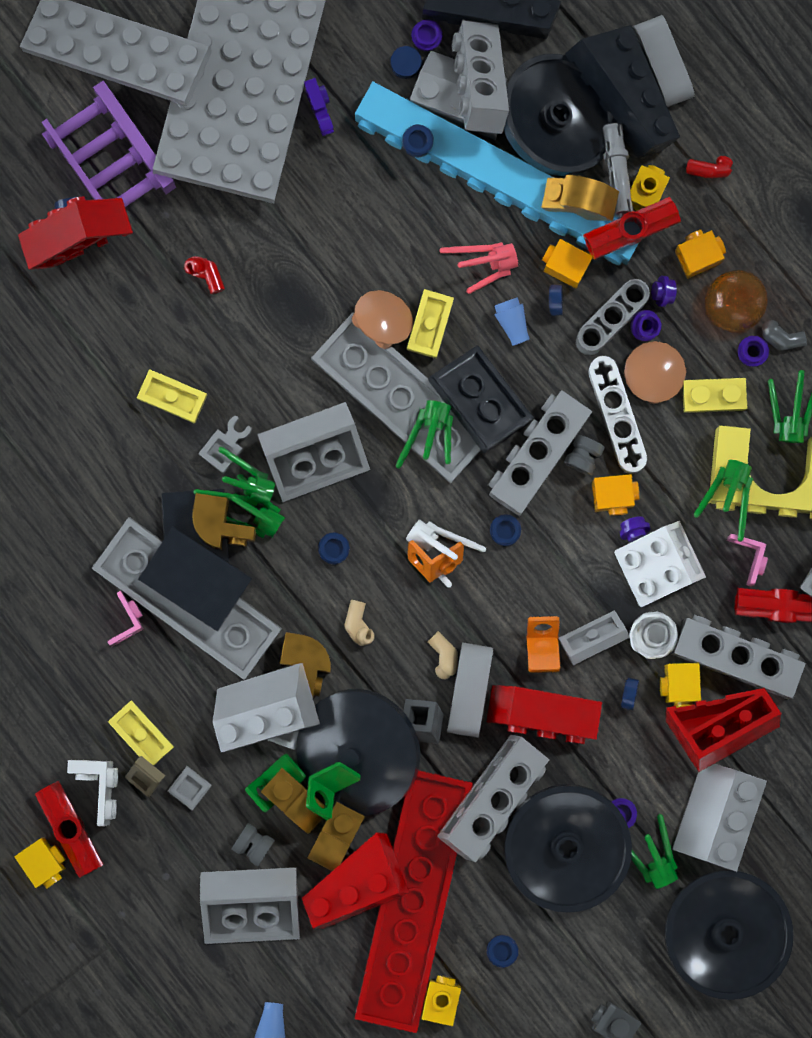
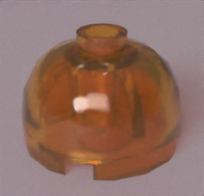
M733 270L727 271L715 278L707 290L704 302L706 313L714 325L731 333L748 331L759 323L766 312L768 298L766 288L758 277L751 272Z

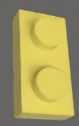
M424 289L407 346L408 351L437 359L454 301L453 297Z
M149 369L137 399L192 423H196L207 398V393Z
M746 378L683 380L684 413L747 410Z
M132 700L108 721L139 757L145 758L153 766L174 748L170 741Z

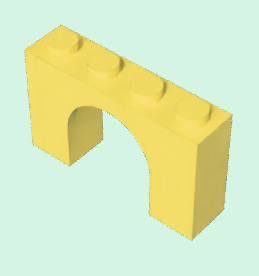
M720 425L716 428L710 487L716 479L720 467L726 468L728 460H737L748 464L751 429ZM812 437L808 439L805 474L798 488L787 494H772L764 491L752 481L749 492L748 513L766 514V509L778 510V516L797 517V513L810 514L809 519H812ZM724 480L709 501V503L716 504V509L723 510L729 488L723 485ZM743 487L741 491L735 492L729 511H734L735 506L741 507Z

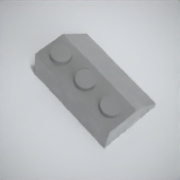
M430 51L420 71L410 101L465 129L464 117L459 115V105L462 96L457 94L459 73H455L454 70L455 59ZM472 131L496 140L498 133Z
M346 402L257 434L282 502L370 470L354 420Z
M303 663L217 689L212 722L221 752L238 749L320 724Z
M713 764L698 772L672 850L737 872L767 781L718 764Z
M296 868L201 872L200 906L205 944L300 939Z

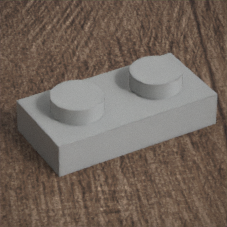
M614 610L559 637V641L570 661L575 665L630 637Z

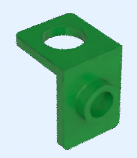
M288 754L281 756L261 776L245 788L247 794L265 813L275 804L269 799L268 801L263 800L257 793V788L263 790L281 768L287 771L299 783L306 777Z
M337 762L309 776L306 798L307 809L325 820L331 819L334 794L360 781L361 775L343 763ZM316 792H319L324 797L325 808H321L315 800Z

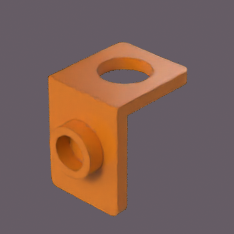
M412 540L408 543V560L431 583L441 575L451 573L463 561L464 545L458 542L449 548L458 555L456 560L443 553L431 559ZM416 554H417V555L420 557V559L422 560L423 565H422V564L419 562V560L417 559Z
M558 616L528 618L527 653L529 672L560 671L558 641L560 621ZM540 624H548L552 626L550 629L547 630L535 629V627Z

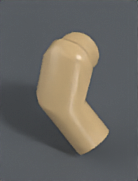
M351 600L345 621V630L356 644L360 646L369 645L374 640V632L362 620L366 603Z
M438 631L428 643L439 653V665L435 668V673L439 678L446 680L453 676L458 669V652Z

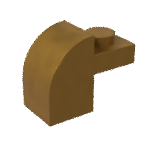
M566 175L565 178H547L541 208L549 212L575 213L586 220L613 221L619 191L603 182L581 176Z
M196 493L193 524L196 532L207 545L222 550L223 538H227L228 544L246 547L247 541L255 542V527L226 523L228 498Z
M286 632L280 664L293 666L303 663L312 698L314 696L320 697L323 678L317 677L318 671L331 673V662L327 651L321 643L309 636Z
M283 768L261 791L307 834L323 819L307 809V789ZM315 797L317 804L321 808H325V805Z
M336 802L332 818L326 821L308 859L331 871L341 864L365 816Z

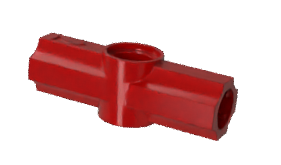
M668 197L636 212H628L620 219L585 233L583 237L590 255L596 260L628 245H635L648 236L680 223L681 219L675 203L671 197ZM635 222L640 227V233L637 235L628 234L624 229V224Z
M737 588L734 605L735 615L768 618V621L781 623H796V621L812 622V596L799 594V591L787 589L765 591Z
M60 781L35 793L53 828L54 836L61 843L78 877L81 878L103 866L104 863L85 830L84 822L77 815ZM67 820L73 821L77 826V833L73 838H67L62 834L61 827Z

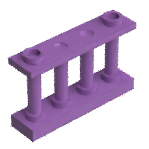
M104 80L93 87L97 95L93 99L94 103L54 129L47 119L42 121L46 130L42 133L44 139L51 149L59 148L94 200L102 199L97 192L98 188L135 163L139 165L143 162L150 172L145 174L147 178L117 197L123 199L125 207L153 188L157 190L161 187L165 194L176 188L172 178L153 173L152 169L156 155ZM109 112L115 121L110 124L112 127L71 154L62 139L100 113L104 115ZM126 137L132 145L128 149L129 153L88 179L79 164L116 139L120 138L122 140Z

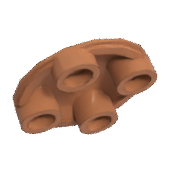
M381 290L370 291L361 296L355 305V313L352 316L353 324L360 328L367 337L374 340L380 348L388 349L393 344H399L408 338L413 329V317L409 307L402 299L392 293Z
M653 341L643 343L632 351L626 360L623 374L626 384L634 395L643 401L658 404L678 394L684 385L683 380H685L686 368L683 358L676 349L667 343Z

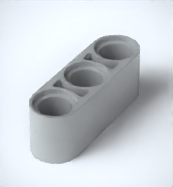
M660 15L632 26L667 107L693 98L695 94L691 80L664 16Z
M638 279L626 282L582 326L576 337V346L581 353L589 356L598 353L644 307L650 294L646 283ZM637 289L642 295V300L636 303L631 302L626 296V291ZM610 310L616 311L620 315V322L614 325L609 324L605 320V312ZM592 332L597 335L599 344L588 346L584 343L582 337L585 333Z
M462 642L447 733L479 737L493 647Z

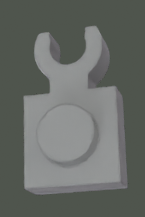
M237 416L229 420L226 434L217 429L198 453L223 474L233 461L220 453L218 448L222 446L238 456L243 448L236 443L239 440L246 439L252 431V428L248 425L243 432H236L234 426L239 421Z

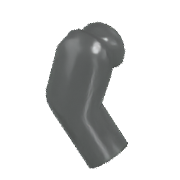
M774 320L766 321L762 326V335L765 341L777 350L783 351L807 346L804 331L788 334Z

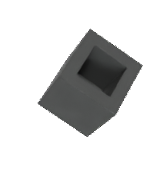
M406 699L403 712L410 719L416 731L418 741L439 744L444 713L437 702Z

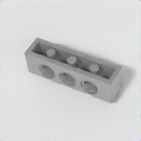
M462 20L459 33H454L452 40V50L457 52L454 70L455 73H459L457 94L462 96L459 105V115L464 117L465 130L502 134L509 113L499 25Z
M562 390L557 397L553 394L549 396L541 408L546 412L539 422L535 419L531 422L524 432V435L528 437L522 447L515 445L506 458L510 465L504 473L498 470L488 484L492 488L489 496L519 517L592 413L590 409ZM551 419L560 420L564 425V431L560 434L551 433L547 428V422ZM534 444L542 445L546 449V457L541 460L534 459L529 453V448ZM518 469L524 470L529 477L528 483L525 485L515 484L511 477L513 471Z
M694 615L692 619L686 618L683 620L676 646L671 655L692 663H699L702 667L759 689L765 688L767 692L785 699H793L806 664L798 660L800 655L782 649L781 653L770 650V643L757 638H752L751 642L739 638L741 632L723 626L722 631L710 626V620ZM705 636H712L717 641V649L714 653H707L702 648V640ZM735 647L744 649L747 654V659L742 665L736 664L732 660L731 653ZM766 658L773 660L776 665V671L772 676L765 675L761 670V663Z
M510 735L437 837L466 860L476 862L478 859H482L490 850L491 845L489 843L494 836L501 833L508 825V817L512 811L526 800L527 790L533 783L542 778L546 771L545 765L549 759L523 737ZM516 767L518 769V777L514 782H511L510 771ZM498 792L500 802L498 806L493 808L491 798ZM480 818L482 822L479 832L474 833L472 829L473 822Z

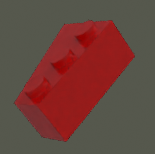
M83 196L68 200L66 207L48 212L47 218L29 223V228L18 234L28 269L55 267L83 255V249L96 242L98 247L108 244L107 237H125L132 234L133 231L123 199L85 200Z
M492 685L486 722L507 725L509 732L526 734L527 729L537 730V736L556 739V734L567 735V742L585 744V738L597 740L602 702L516 686Z
M765 688L726 695L723 699L708 702L702 700L695 702L693 705L666 708V723L698 772L779 728L781 721V712Z
M376 832L302 897L312 928L324 929L409 894L388 835Z

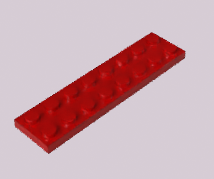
M418 770L414 784L405 795L393 851L409 894L380 905L354 1019L417 1033L457 857V852L440 840L437 835L471 790L472 782Z

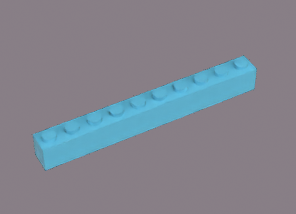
M375 82L371 83L355 112V121L359 123L358 127L372 135L375 132L386 137L385 141L398 149H401L403 146L402 137L408 127L416 124L426 126L433 134V147L426 156L415 157L416 159L427 164L431 161L441 166L439 170L452 178H456L457 175L468 181L467 185L478 192L483 193L486 190L494 194V199L507 207L514 205L522 209L521 213L530 220L536 222L539 219L550 224V230L561 236H565L566 233L577 239L576 243L587 250L588 248L583 237L585 233L620 219L614 217L613 221L586 220L571 212H549L544 210L541 206L547 178L554 177ZM635 222L624 224V229L628 234L637 235L640 233V227ZM639 243L628 245L603 257L613 264L620 265L622 262L627 265Z

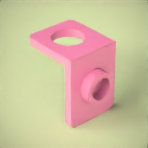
M730 534L727 541L756 549L746 584L747 586H753L757 576L763 575L768 558L763 556L766 544L745 537L740 542L738 541V535Z
M122 591L117 592V595L134 626L107 641L111 647L144 629L138 618L143 616L134 599L128 602Z

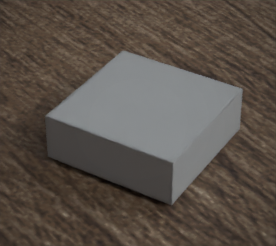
M186 766L168 792L188 808L194 810L212 785L190 767Z

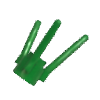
M804 370L798 372L793 417L784 416L783 422H781L774 380H768L774 419L773 433L779 434V442L804 443V436H808V428L812 416V393L804 419L800 417Z
M427 400L425 409H420L418 419L395 465L397 469L402 467L424 421V427L429 428L424 447L423 459H429L436 430L442 431L444 426L445 463H451V427L454 416L449 415L450 405L439 401Z
M219 447L218 451L255 476V478L249 477L246 483L227 476L222 477L223 482L244 489L243 493L247 496L195 489L194 494L226 497L230 501H232V496L235 495L253 506H256L258 503L267 506L273 495L275 482L267 480V473L257 470L224 447Z
M728 460L726 468L720 467L716 479L694 512V517L698 518L723 480V485L729 488L723 506L724 512L729 511L735 492L741 491L743 487L738 526V541H743L749 492L753 478L750 477L752 467L737 460Z
M242 474L237 475L240 481L247 482V479ZM234 495L231 498L233 502L256 516L253 523L257 527L230 517L226 518V522L255 527L256 535L263 539L265 534L273 538L285 517L279 513L281 509L271 502L267 506L264 505L266 508L262 507L259 511Z
M658 814L657 819L666 858L665 856L660 857L649 834L645 835V840L654 859L647 864L649 869L645 867L633 850L631 857L632 862L640 870L646 883L652 881L655 889L667 886L678 879L675 872L678 867L673 858L662 814Z

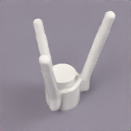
M418 520L406 537L408 542L413 540L422 550L429 551L434 547L453 560H456L458 555L438 542V535L455 542H461L463 545L480 552L486 551V547L444 530L430 521L426 524ZM444 574L438 577L446 587L452 586V583Z

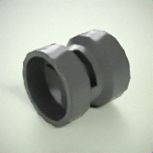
M577 434L573 442L574 450L567 455L564 464L577 472L592 476L596 468L594 464L596 458L601 457L605 447L588 437Z
M248 823L231 850L239 855L245 854L249 857L250 862L258 867L275 840L268 835H260L257 833V829Z

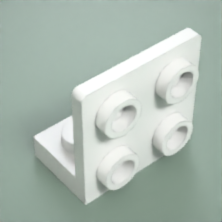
M680 521L666 525L614 552L640 607L706 578Z
M68 760L67 773H75V780H98V774H100L97 826L110 825V820L116 818L117 803L116 800H111L112 788L117 787L118 768H113V761Z

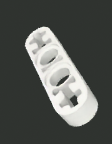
M599 356L593 360L589 367V378L618 465L624 472L634 474L641 471L646 465V451L618 367L610 357ZM599 363H603L604 367L611 368V371L607 374L609 384L615 380L617 385L608 386L600 391L599 386H604L605 382L602 375L595 374V371L599 368ZM609 392H616L621 397V405L616 409L608 408L604 403V396ZM624 421L630 425V436L619 438L615 435L614 425L617 422ZM635 439L636 444H632L630 447L633 455L640 456V460L636 462L637 467H632L631 463L625 464L624 459L628 456L627 449L624 447L620 450L618 444H627Z

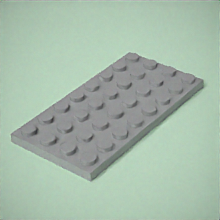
M197 0L187 39L208 45L212 52L189 105L185 106L173 101L170 102L152 169L154 174L274 204L326 0Z

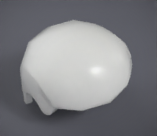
M657 611L643 613L634 621L629 633L633 650L647 659L666 657L674 650L679 637L675 622L669 616Z

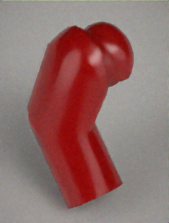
M719 156L716 159V164L689 159L686 173L703 178H726L732 172L733 161L726 156Z
M193 256L185 261L184 270L186 273L206 280L210 294H216L225 290L217 265L213 261L199 256Z

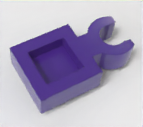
M316 78L305 81L304 90L322 137L334 133V127L325 105L330 103L325 86H318Z

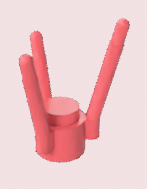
M500 242L492 245L442 247L439 250L442 254L488 252V256L461 261L457 264L459 268L490 262L492 270L498 269V272L467 288L466 292L468 294L485 287L501 277L511 275L510 269L518 267L517 254L512 243L503 245Z

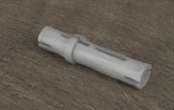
M612 123L603 127L606 150L603 156L604 161L608 165L610 186L619 191L614 217L622 218L626 213L633 211L627 171L629 154L624 145L622 124Z

